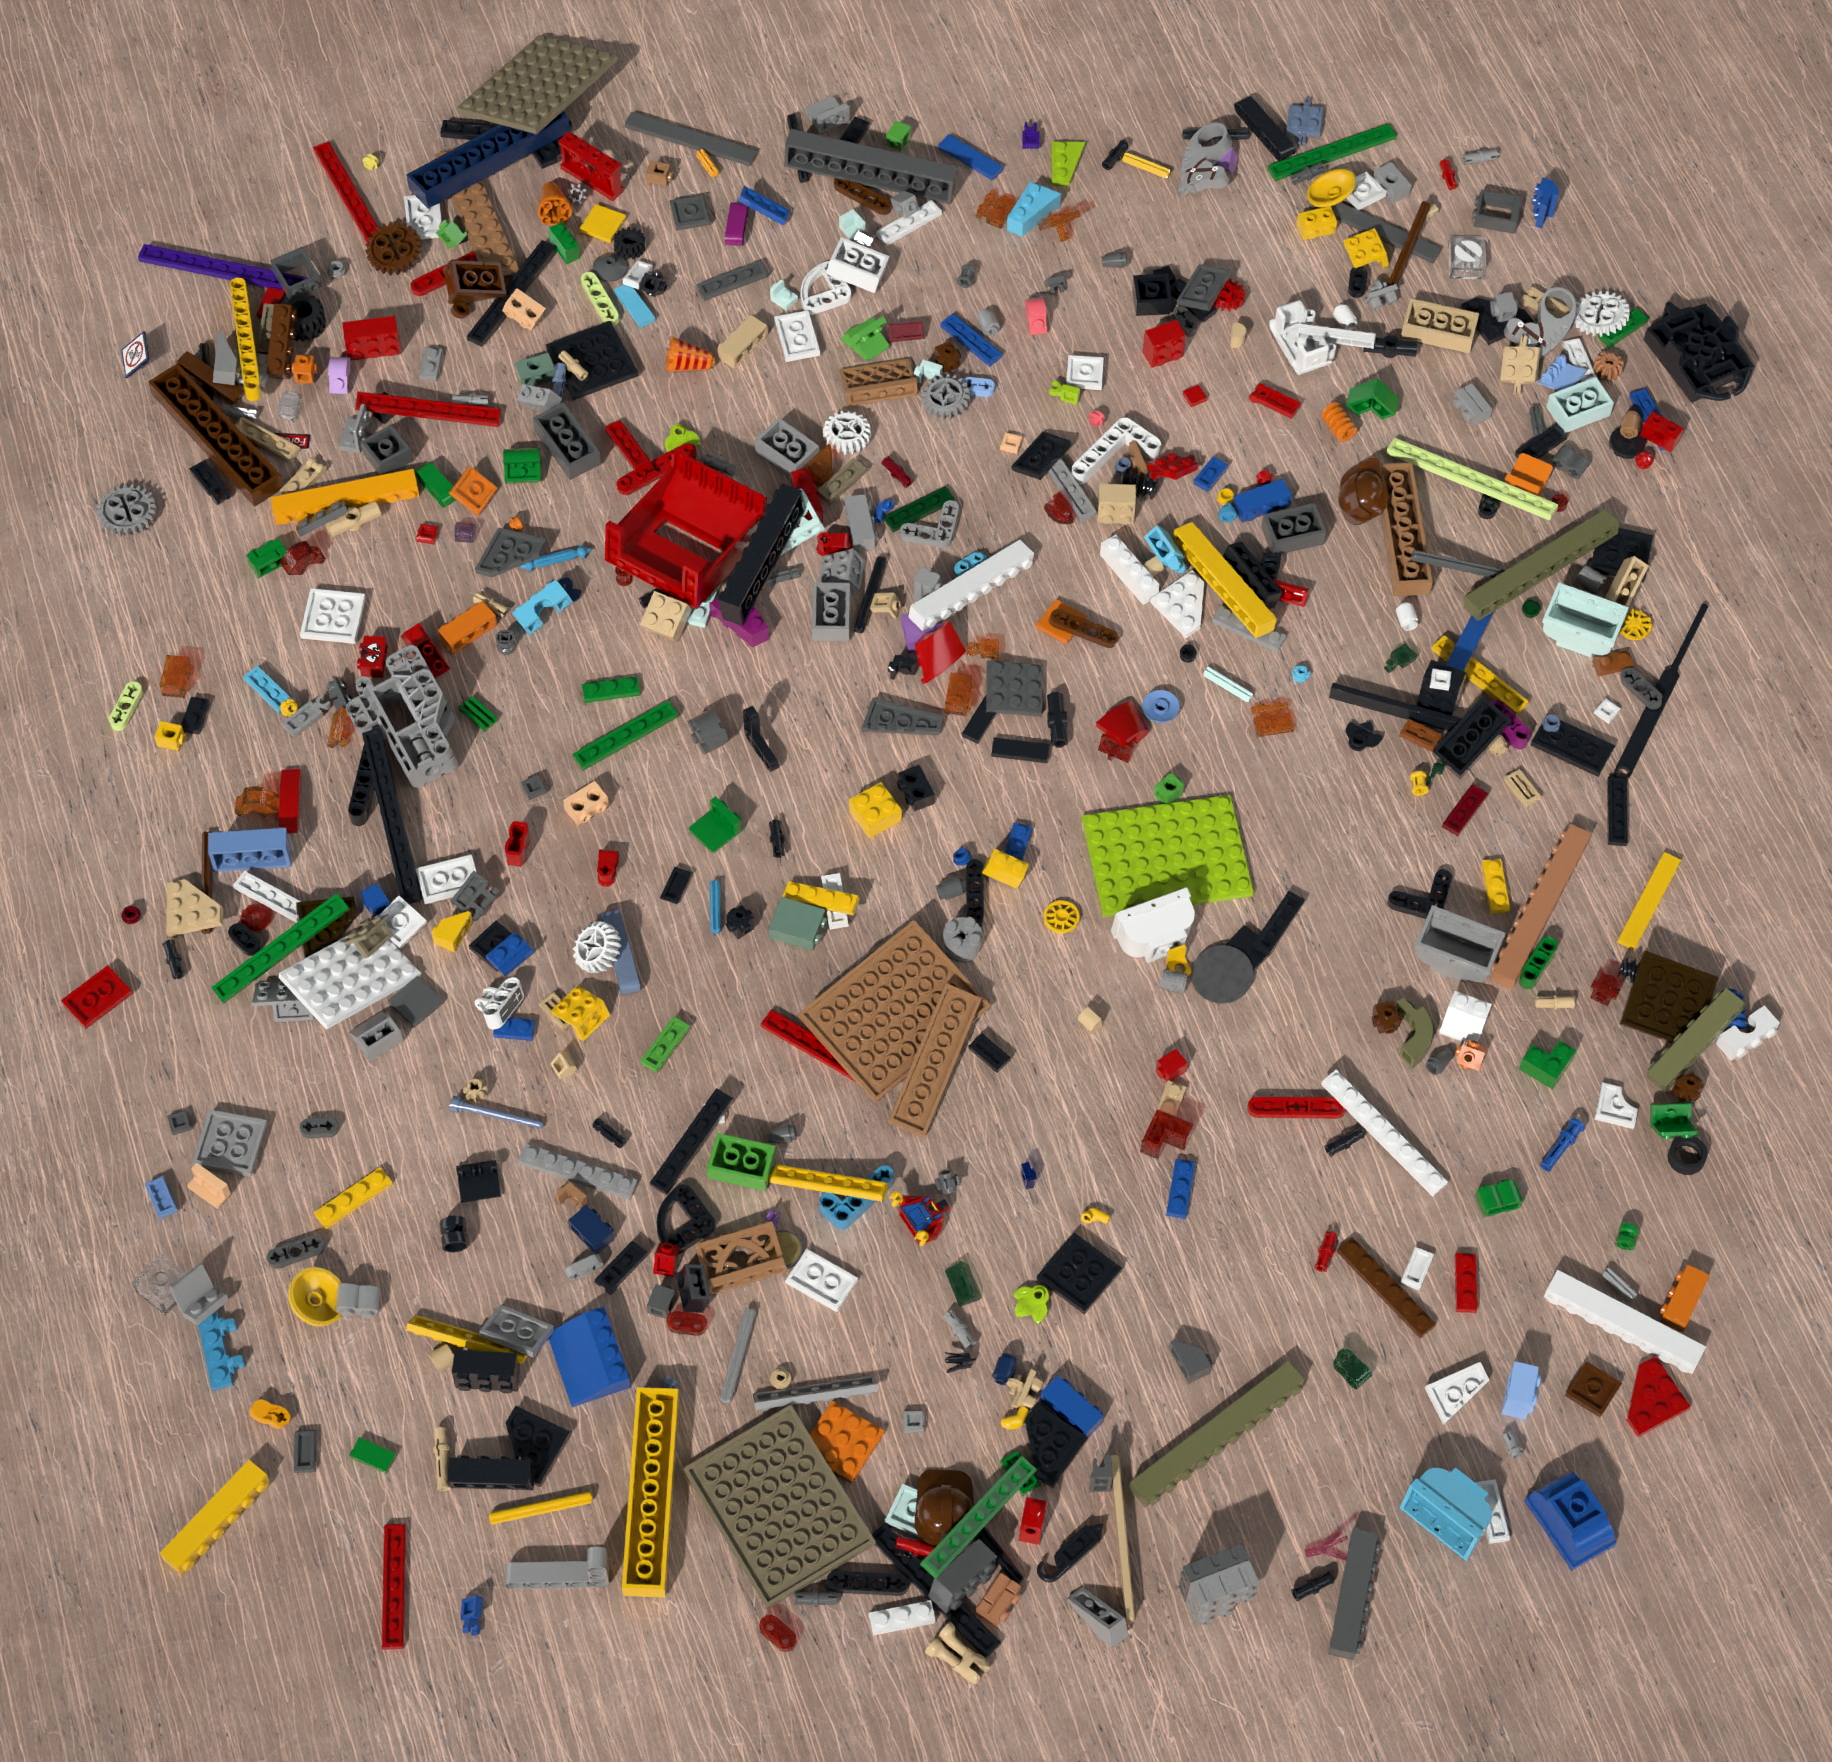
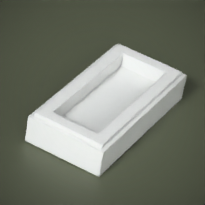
M637 260L623 278V284L639 289L642 277L646 272H652L653 265Z
M1415 1246L1401 1284L1420 1291L1434 1254Z

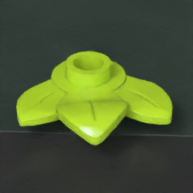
M681 424L673 425L669 432L670 435L665 440L667 452L685 443L700 446L698 435L693 431H688ZM680 430L682 433L676 434L675 431Z
M1040 1285L1033 1288L1024 1286L1017 1289L1013 1294L1019 1300L1015 1307L1016 1317L1032 1315L1037 1324L1042 1322L1048 1313L1046 1305L1049 1300L1048 1290ZM1037 1292L1042 1293V1297L1039 1299L1035 1298Z

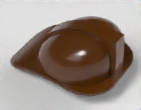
M1371 458L1352 467L1341 478L1338 503L1344 518L1350 524L1361 525L1379 516L1388 504V490L1383 478L1381 462L1378 458Z
M933 1469L923 1472L919 1477L914 1525L918 1536L925 1543L938 1545L974 1507L972 1480L968 1474L958 1470Z

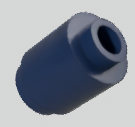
M1002 1353L1001 1357L998 1358L992 1374L997 1384L1006 1385L1008 1379L1014 1377L1018 1365L1015 1356Z

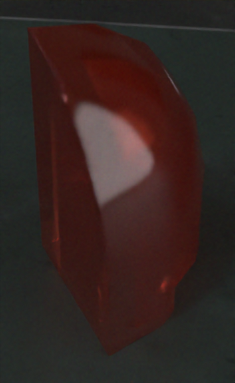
M1058 492L1053 495L1054 499L1044 506L1045 512L1054 522L1059 524L1074 523L1072 511L1062 493Z

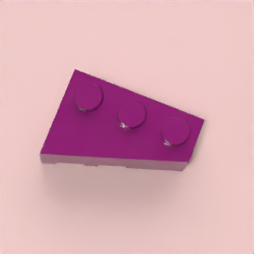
M718 599L709 603L710 615L723 622L725 627H729L736 632V635L751 647L769 640L768 626L754 606L744 625L740 626L723 620Z

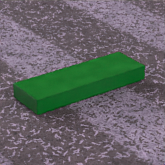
M1635 308L1630 312L1629 321H1626V326H1622V330L1616 329V333L1609 332V336L1603 333L1602 337H1600L1598 334V338L1611 348L1645 325L1649 318L1638 308Z

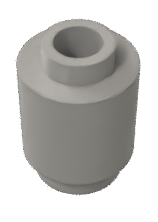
M985 309L978 313L977 320L983 333L988 336L996 334L1000 326L993 312Z

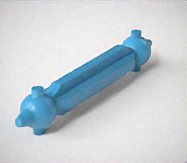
M580 544L577 550L568 549L544 555L521 565L520 568L532 572L534 567L541 568L573 560L578 556L585 559L591 548H585Z

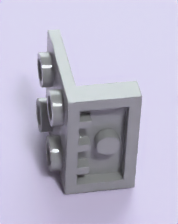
M833 96L804 108V112L819 133L850 121V107L848 104L839 105Z
M361 404L357 419L347 418L339 443V450L354 453L361 452L360 441L366 439V434L371 429V422L368 420L369 411L366 410L365 404Z
M854 549L824 555L818 582L850 583V588L854 592L859 591L865 560Z
M201 1263L170 1286L172 1295L183 1317L196 1325L201 1324L229 1301L225 1293L214 1288L204 1265Z

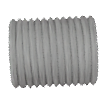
M1586 565L1578 574L1576 582L1592 592L1598 593L1606 581V576Z
M1163 969L1159 988L1184 994L1188 974Z

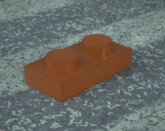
M1628 650L1593 657L1592 660L1598 677L1621 672L1625 668H1634V663Z
M1408 719L1399 736L1432 752L1441 740L1442 734Z

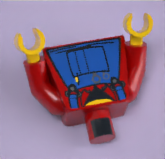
M894 1191L888 1197L889 1199H894L891 1205L893 1207H896L898 1204L900 1205L899 1216L918 1245L924 1246L927 1242L937 1240L944 1224L942 1214L950 1210L946 1200L943 1199L935 1204L930 1196H907Z

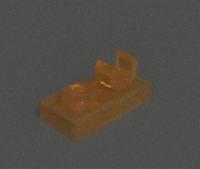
M340 707L333 714L327 747L334 748L337 744L341 747H346L349 743L342 738L347 739L350 736L349 732L343 731L348 722V717H346L347 711L343 707Z

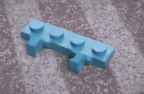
M216 1310L198 1325L212 1391L233 1386L231 1374L235 1373V1369L245 1367L242 1355L230 1358L229 1355H226L223 1341L225 1333L237 1330L234 1318L226 1320L218 1318Z

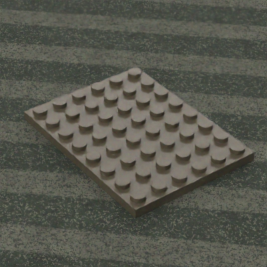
M538 35L456 108L459 114L538 134L619 61L618 56L609 52Z
M791 1405L683 1468L684 1473L767 1610L794 1594L795 1591L801 1590L876 1544L875 1539Z

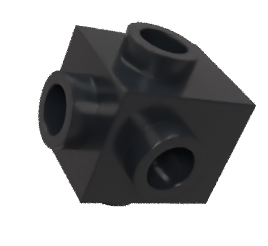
M657 270L646 272L642 277L640 290L653 297L661 295L668 287V278Z
M743 905L732 908L726 914V927L730 933H733L737 939H740L754 930V916Z

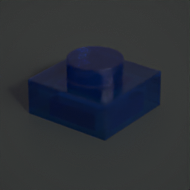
M1029 1162L1022 1163L1020 1172L1026 1190L1034 1188V1180H1037L1035 1169H1031Z

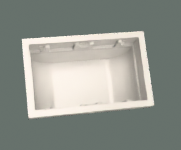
M1184 888L1117 912L1111 933L1114 939L1118 940L1122 950L1132 957H1145L1146 962L1149 963L1167 956L1169 949L1184 945L1195 917L1188 889Z

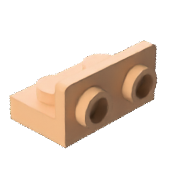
M196 1163L191 1168L194 1177L187 1187L218 1209L231 1195L228 1185Z

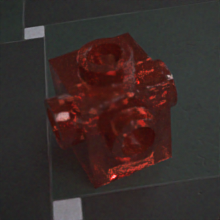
M1602 972L1600 978H1595L1590 987L1593 989L1590 998L1608 1007L1611 1000H1616L1620 989H1618L1620 981L1614 976Z

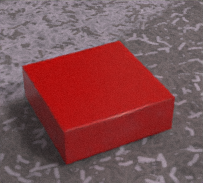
M1199 385L1183 391V396L1190 407L1207 401V396Z
M420 524L416 541L434 545L439 531L438 526Z

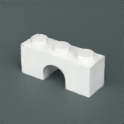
M1765 1005L1749 1016L1746 1023L1751 1033H1743L1734 1025L1719 1035L1716 1044L1731 1061L1737 1057L1739 1059L1748 1052L1747 1050L1752 1047L1753 1049L1757 1048L1762 1044V1040L1765 1038L1770 1039L1777 1034L1780 1022Z

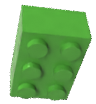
M717 1133L707 1166L708 1179L766 1191L776 1158V1146Z

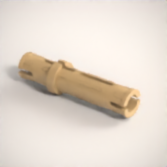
M438 1427L433 1429L435 1441L433 1453H435L437 1490L448 1491L451 1489V1486L447 1483L449 1470L448 1452L450 1451V1446L447 1445V1428Z

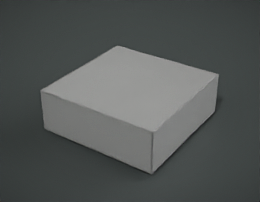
M924 1410L903 1411V1433H924Z

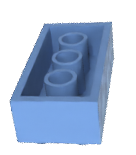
M286 828L238 829L228 832L216 831L208 833V854L214 872L291 867V844Z

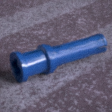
M1570 1118L1568 1126L1565 1130H1561L1558 1141L1543 1161L1540 1162L1542 1169L1550 1172L1568 1146L1576 1142V1137L1585 1130V1125L1580 1120Z

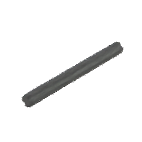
M1414 550L1411 554L1412 561L1491 578L1506 571L1501 568Z

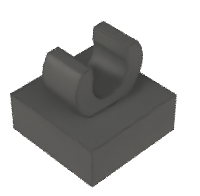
M1064 275L1047 278L1044 281L1045 288L1050 287L1051 295L1055 294L1054 287H1058L1060 293L1064 291L1062 285L1065 282Z

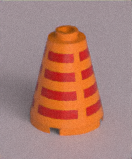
M670 338L668 346L671 347L667 350L666 372L709 370L710 367L714 366L715 356H712V352L678 338Z

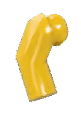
M1097 1208L1086 1210L1081 1214V1220L1086 1224L1097 1220L1108 1224L1111 1215Z
M1020 1406L1016 1415L1002 1418L1001 1426L1008 1430L1021 1428L1029 1413V1409Z

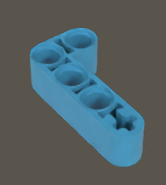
M884 1165L876 1169L867 1179L889 1183L890 1189L894 1183V1173L891 1167ZM825 1192L819 1197V1210L836 1228L844 1230L862 1216L876 1200L848 1196L841 1201L835 1194ZM829 1202V1203H832L833 1205L827 1207V1206H824L823 1204ZM859 1202L861 1205L854 1206L852 1203ZM840 1215H845L847 1218L842 1220L838 1217Z

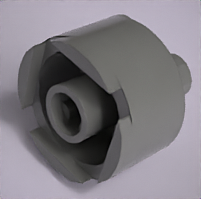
M713 710L706 711L687 721L689 728L693 731L691 734L692 740L695 744H700V749L704 755L728 742L726 730L721 728L719 724L721 721Z

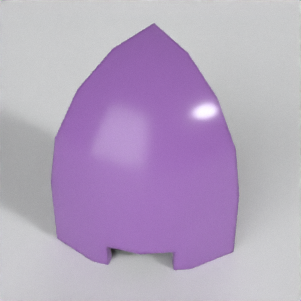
M1231 147L1230 151L1216 163L1227 172H1234L1236 170L1238 155L1234 148Z

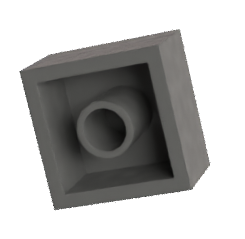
M392 425L360 441L363 455L379 475L390 474L412 462L410 447Z

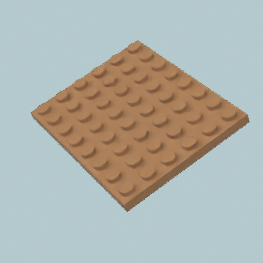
M913 920L805 1007L797 1016L871 1100L877 1103L906 1079L945 983L982 998L972 1023L988 1011L991 1005L916 921Z

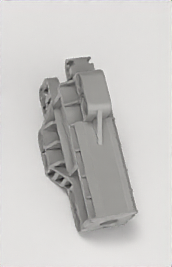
M410 645L386 659V666L392 675L388 680L376 686L366 676L356 680V689L360 696L347 703L346 711L361 736L363 732L378 727L382 729L384 740L390 744L411 785L421 788L425 786V783H431L442 777L441 774H447L458 766V760L445 738L453 726L456 717L416 646ZM409 652H416L414 658H407ZM396 661L398 665L394 666L393 662ZM417 666H424L422 670L415 671ZM403 698L416 722L396 732L383 708Z

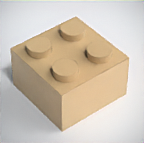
M1099 484L1097 523L1133 524L1136 485Z
M654 591L640 626L647 631L678 642L692 608L686 603Z

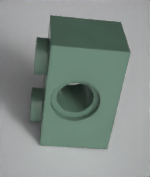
M549 353L539 354L535 357L515 362L516 375L521 387L522 384L536 386L552 381L554 378L555 368Z

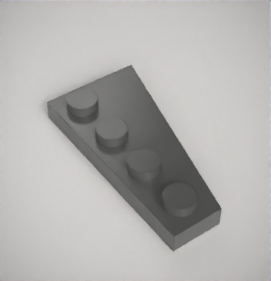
M873 697L862 725V732L939 735L944 722V716Z

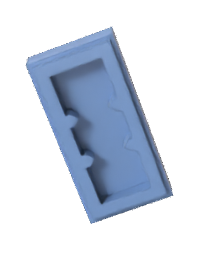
M164 1176L144 1183L159 1220L178 1212Z

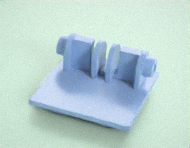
M1561 354L1556 357L1555 362H1552L1547 371L1542 374L1538 384L1560 391L1576 385L1587 370L1567 364L1566 357Z

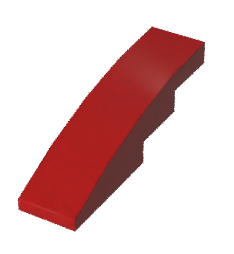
M301 769L281 770L278 827L286 828L288 834L298 833L301 810Z

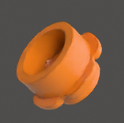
M518 515L515 517L511 516V521H509L510 527L513 531L517 530V532H520L524 528Z

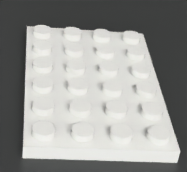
M346 936L281 971L279 979L327 1030L404 987L416 976L420 978L421 972L391 940H387L369 958L364 959L353 943L349 945L343 943L348 938Z

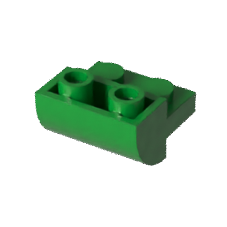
M540 447L503 450L505 484L541 482Z

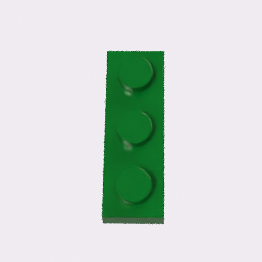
M637 676L582 684L584 703L640 696Z

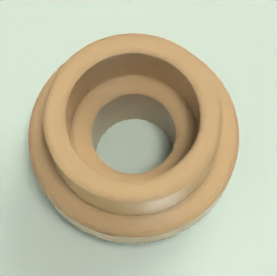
M785 1369L775 1370L770 1377L771 1384L777 1389L787 1388L791 1383L790 1373ZM783 1376L784 1380L779 1381L777 1377Z

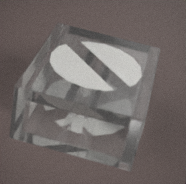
M1450 235L1448 243L1449 278L1484 280L1486 273L1485 236Z

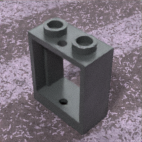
M1481 189L1480 196H1476L1474 206H1477V209L1473 210L1472 219L1475 220L1474 227L1515 234L1522 197ZM1482 205L1512 210L1511 218L1504 219L1482 215Z
M302 247L270 260L272 271L289 299L292 295L297 296L300 293L304 295L322 287L320 276ZM304 265L311 277L289 286L281 273Z

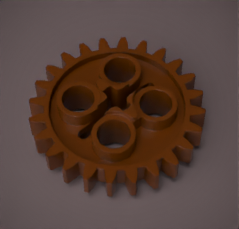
M390 221L389 226L383 223L382 229L376 227L378 232L372 231L373 237H368L370 243L365 244L367 247L365 252L368 255L367 259L370 261L371 266H375L376 271L381 269L382 274L387 271L390 276L393 271L398 275L399 270L405 273L404 268L411 270L410 264L416 265L414 259H420L418 254L422 253L420 248L422 247L421 239L416 230H413L411 225L407 227L405 222L400 226L398 221L395 225ZM388 236H391L400 260L396 259Z

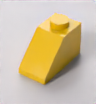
M467 911L441 919L440 923L435 925L432 930L434 944L456 952L473 923L471 912Z

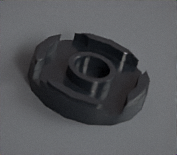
M1621 427L1614 430L1609 439L1610 449L1612 448L1616 456L1632 459L1638 453L1643 452L1645 438L1640 436V431H1638L1636 437L1628 439L1621 435Z

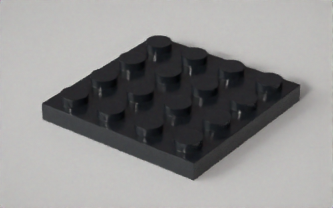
M611 321L545 344L554 365L558 363L565 364L558 357L565 350L574 360L577 359L579 364L588 372V376L583 381H580L574 373L566 368L565 386L573 400L639 376L638 370Z

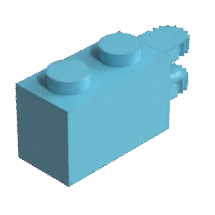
M1157 525L1144 536L1162 564L1179 574L1186 572L1187 567L1182 560L1185 556L1167 530Z

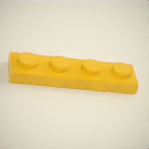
M788 881L782 896L825 910L853 916L860 900L858 895Z
M379 1167L316 1210L314 1215L325 1230H327L393 1185L392 1181L382 1168Z

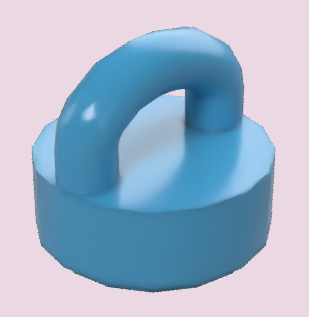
M1229 502L1225 503L1218 511L1221 522H1232L1237 517L1236 509Z

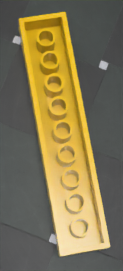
M637 1387L622 1577L623 1596L666 1598L679 1411L678 1389Z

